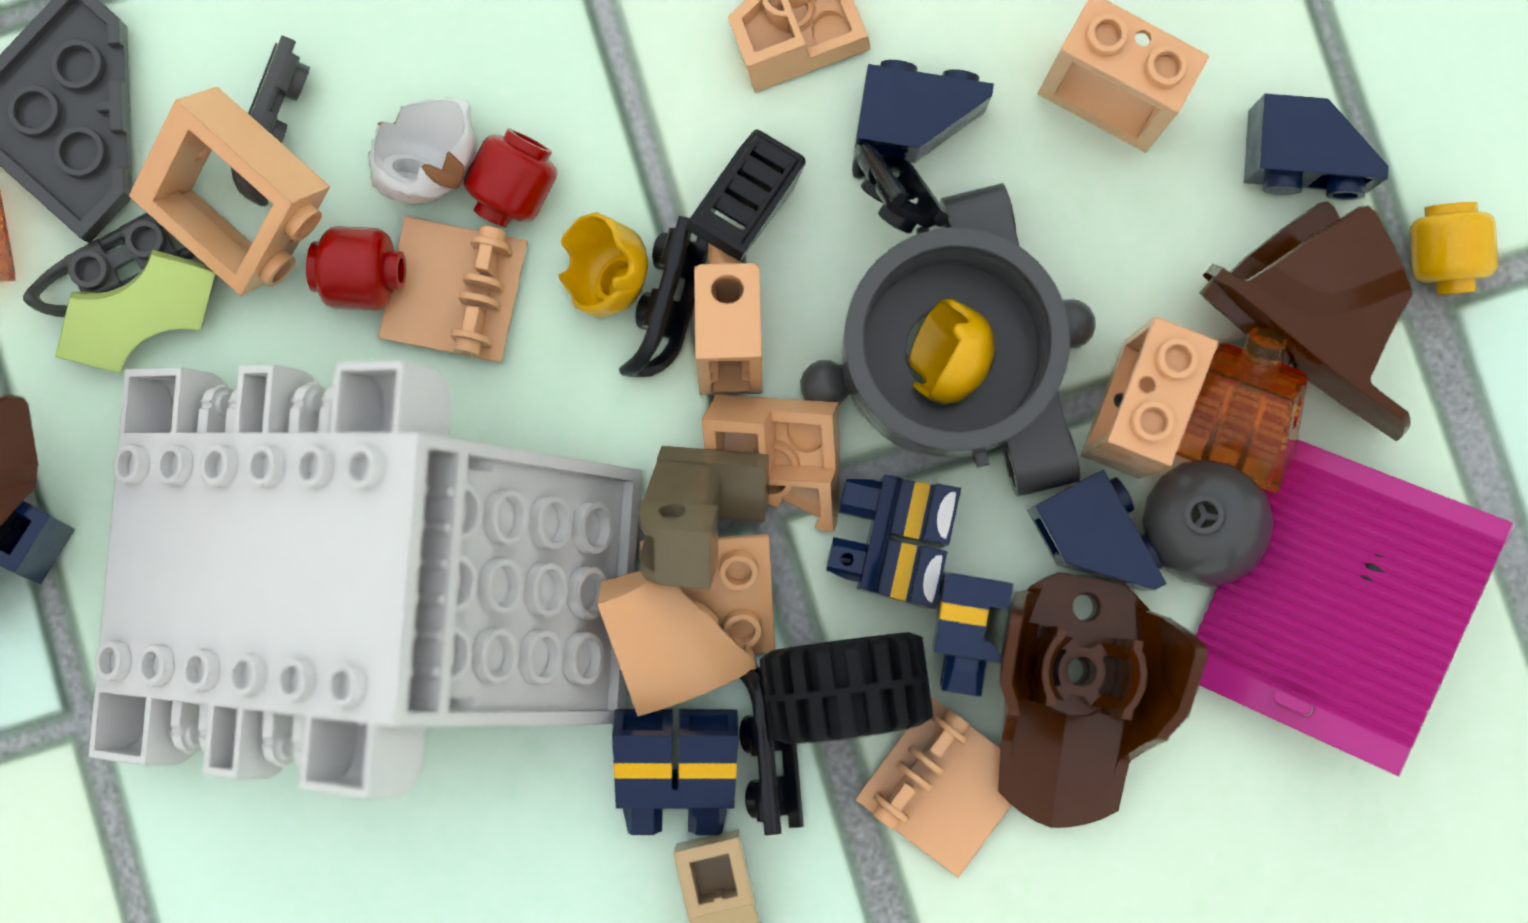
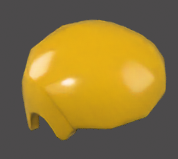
M598 212L579 217L563 234L560 241L561 246L569 254L570 263L565 272L558 274L559 280L571 295L574 307L586 314L601 318L627 310L636 302L642 292L648 270L647 250L641 237L629 227Z
M953 298L940 300L928 313L917 333L909 354L910 367L917 371L924 380L922 384L914 382L913 388L929 400L942 405L953 404L970 396L989 376L996 345L989 321L976 310Z

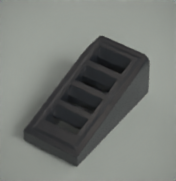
M757 129L753 130L692 214L685 229L736 260L741 261L793 192L806 164L805 158L766 133ZM715 211H719L744 226V231L714 214Z

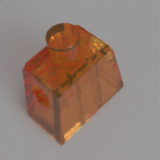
M1255 327L1249 331L1243 349L1228 343L1218 345L1176 455L1191 461L1210 460L1228 464L1250 476L1260 488L1278 494L1296 456L1308 381L1307 375L1302 370L1281 363L1288 346V340L1283 334L1270 328Z

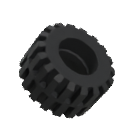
M910 632L771 650L759 659L769 736L771 739L782 743H815L891 733L921 726L934 717L923 637Z

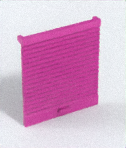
M1285 435V437L1298 441L1297 450L1281 444L1280 450L1296 456L1294 458L1278 452L1271 471L1267 475L1266 482L1262 486L1269 497L1274 520L1269 548L1253 571L1234 583L1219 585L1215 590L1214 597L1210 601L1208 610L1204 614L1203 621L1195 635L1206 644L1208 649L1207 660L1199 685L1400 777L1503 547L1511 537L1514 524L1513 522ZM1365 563H1372L1384 572L1367 569ZM1362 575L1367 576V577H1369L1371 580H1373L1374 582L1369 581V580H1365V579L1361 578L1360 576H1362Z

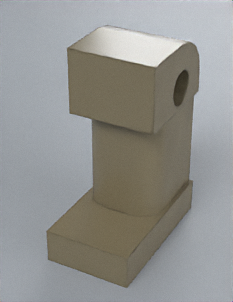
M661 446L649 485L639 507V527L646 534L640 552V572L643 576L653 583L665 586L710 590L718 564V518L765 522L768 511L769 454Z

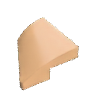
M745 0L728 16L736 44L755 93L870 50L868 34L853 0Z

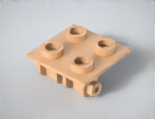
M404 216L397 251H402L405 255V284L402 290H393L389 303L384 307L378 338L502 363L528 241L505 236L504 230L492 226L482 225L480 230L477 231Z
M769 534L718 537V564L711 589L683 587V590L693 601L704 603L718 617V626L740 647L744 648L748 645L754 651V654L769 653L771 650H775ZM640 541V543H639V545H640V552H641V549H642V546H643L644 541Z
M931 696L934 717L921 726L905 730L855 800L872 812V815L890 829L897 831L959 878L1009 810L1011 804L998 792L1001 748Z

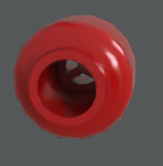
M510 128L506 130L504 136L492 134L486 137L463 182L466 191L477 200L473 211L482 218L504 228L508 227L511 219L521 222L534 220L557 179V169L549 160L552 151L538 141Z
M334 226L326 230L320 240L312 242L308 248L306 258L307 283L309 289L312 292H318L321 301L330 308L366 311L381 310L389 303L393 290H402L406 278L405 255L402 251L394 250L390 236L382 229Z

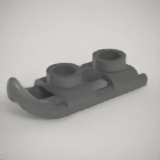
M282 35L279 42L275 43L248 112L251 117L281 143L288 124L277 120L284 97L297 101L310 70V66L299 62L300 57L292 53L296 41ZM231 167L232 178L238 191L246 199L258 206H267L268 199Z
M146 212L102 238H98L66 255L34 281L24 293L23 301L29 307L43 314L65 317L68 305L45 303L40 299V294L67 273H69L71 280L78 285L81 292L102 293L115 290L133 280L140 272L121 281L116 274V270L134 260L138 262L141 270H143L152 250L186 259H191L195 255L186 247L179 251L175 250L164 227ZM125 242V244H124L123 246H121V247H119V248L113 250L112 252H110V253H108V254L105 253V252H107L108 250H110V249H112V248H114V247L120 245L121 243Z

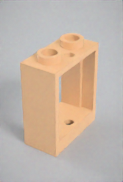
M1088 0L1037 94L1146 153L1179 113L1210 56L1108 0ZM1139 33L1147 35L1149 45H1138L1135 41V35Z
M213 87L174 101L129 197L234 291L242 296L265 284L269 287H274L288 276L296 263V259L292 254L299 242L307 237L320 222L322 213L318 208L331 186L219 87ZM212 150L273 204L252 243L192 190Z
M1156 316L1125 339L1080 456L1137 479L1171 467L1219 341ZM1122 394L1124 396L1118 408L1114 404V397Z

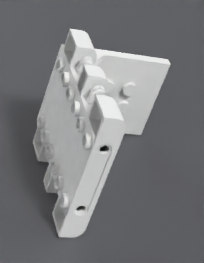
M406 360L335 362L334 384L327 389L320 386L319 382H316L306 371L274 364L239 365L237 388L234 391L220 377L210 372L184 367L125 369L118 449L113 463L115 481L99 648L95 656L96 681L88 757L142 766L177 765L189 759L196 751L202 749L204 751L202 775L235 780L270 778L295 761L301 767L299 789L368 800L401 797L408 793L416 784L423 765L426 727L613 724L615 709H625L627 686L597 602L601 581L635 572L642 470L449 437L452 400L446 378L433 366Z

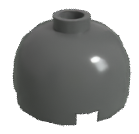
M1203 458L1181 463L1160 477L1147 496L1142 524L1144 534H1146L1148 542L1156 551L1161 564L1164 566V570L1183 582L1204 587H1214L1234 583L1258 566L1269 548L1274 520L1269 497L1252 474L1232 462ZM1205 505L1213 506L1218 514L1207 513ZM1198 508L1201 516L1194 524L1192 515ZM1206 521L1215 522L1212 526L1203 528Z

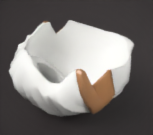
M457 98L425 99L401 106L394 123L378 122L375 137L371 140V150L368 153L372 186L377 188L388 199L412 204L432 202L451 190L458 189L476 156L477 140L471 119V104L467 100Z

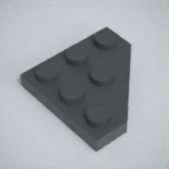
M51 0L0 54V166L80 239L87 243L92 242L131 200L129 197L132 190L127 25L99 0Z

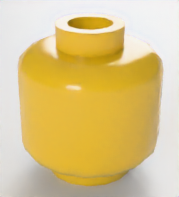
M1457 202L1424 207L1425 217L1415 220L1409 230L1413 277L1422 283H1436V295L1477 292L1476 279H1483L1493 275L1499 265L1495 218L1487 212L1478 211V202Z

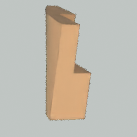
M716 394L701 419L704 448L769 454L768 505L778 509L781 501H784L818 516L815 528L824 532H834L838 520L840 478L838 402Z
M640 571L601 581L597 606L637 716L659 711L704 695L757 668L754 651L748 645L744 648L740 647L718 626V617L704 603L695 602L690 599L684 592L683 587L653 583L646 579Z

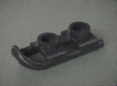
M862 141L856 146L852 162L853 177L857 179L865 177L861 188L869 196L883 203L878 214L885 222L905 233H912L917 224L924 228H930L934 225L943 227L948 219L947 212L909 161L894 156L882 157L876 147L868 141ZM916 197L918 199L916 204L909 201L915 199Z
M678 216L676 227L669 228L668 233L662 232L655 240L652 260L655 268L663 270L659 288H653L651 293H644L638 301L635 313L636 324L640 329L647 331L637 352L630 360L619 367V373L623 376L650 377L658 374L670 366L682 348L695 303L694 267L705 264L708 255V242L698 236L696 242L690 241L692 233L685 229L690 218ZM679 278L685 279L680 301L678 302L673 299ZM662 337L669 339L664 350L654 359L650 360L657 350Z
M757 666L756 669L750 670L746 675L740 677L748 690L753 708V715H746L741 721L739 728L740 743L746 753L751 754V756H757L759 779L751 780L747 785L745 804L749 815L752 818H757V822H763L764 835H777L782 833L780 819L782 815H788L789 828L804 827L797 745L782 743L770 738L761 668ZM775 751H782L783 776H777Z

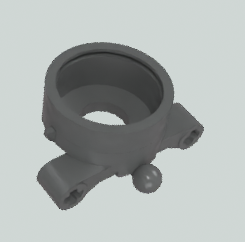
M1003 183L940 198V204L948 214L944 228L930 231L929 228H917L916 235L889 249L868 269L855 290L849 305L842 342V364L840 365L831 360H818L810 364L804 370L800 380L801 393L805 400L838 402V406L850 395L862 417H865L871 426L882 436L901 448L918 454L938 457H965L972 455L976 467L980 468L990 465L986 451L1002 445L1010 483L1017 497L1079 482L1080 467L1072 436L1066 425L1058 389L1067 368L1070 348L1081 347L1093 337L1096 329L1095 316L1091 308L1084 302L1076 299L1063 300L1048 272L1032 255L1019 246L1011 200ZM953 298L976 310L989 321L995 337L996 348L989 376L965 399L953 404L942 405L929 400L913 388L914 382H920L914 378L906 362L905 344L910 331L922 318L928 315L940 300Z

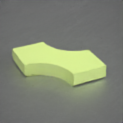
M152 250L143 270L124 286L102 293L72 292L55 357L121 373L127 357L136 346L157 333L174 329L201 330L215 273L204 263Z

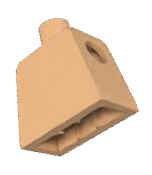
M708 243V264H700L694 267L695 360L700 395L762 394L759 265L746 263V255L741 261H738Z

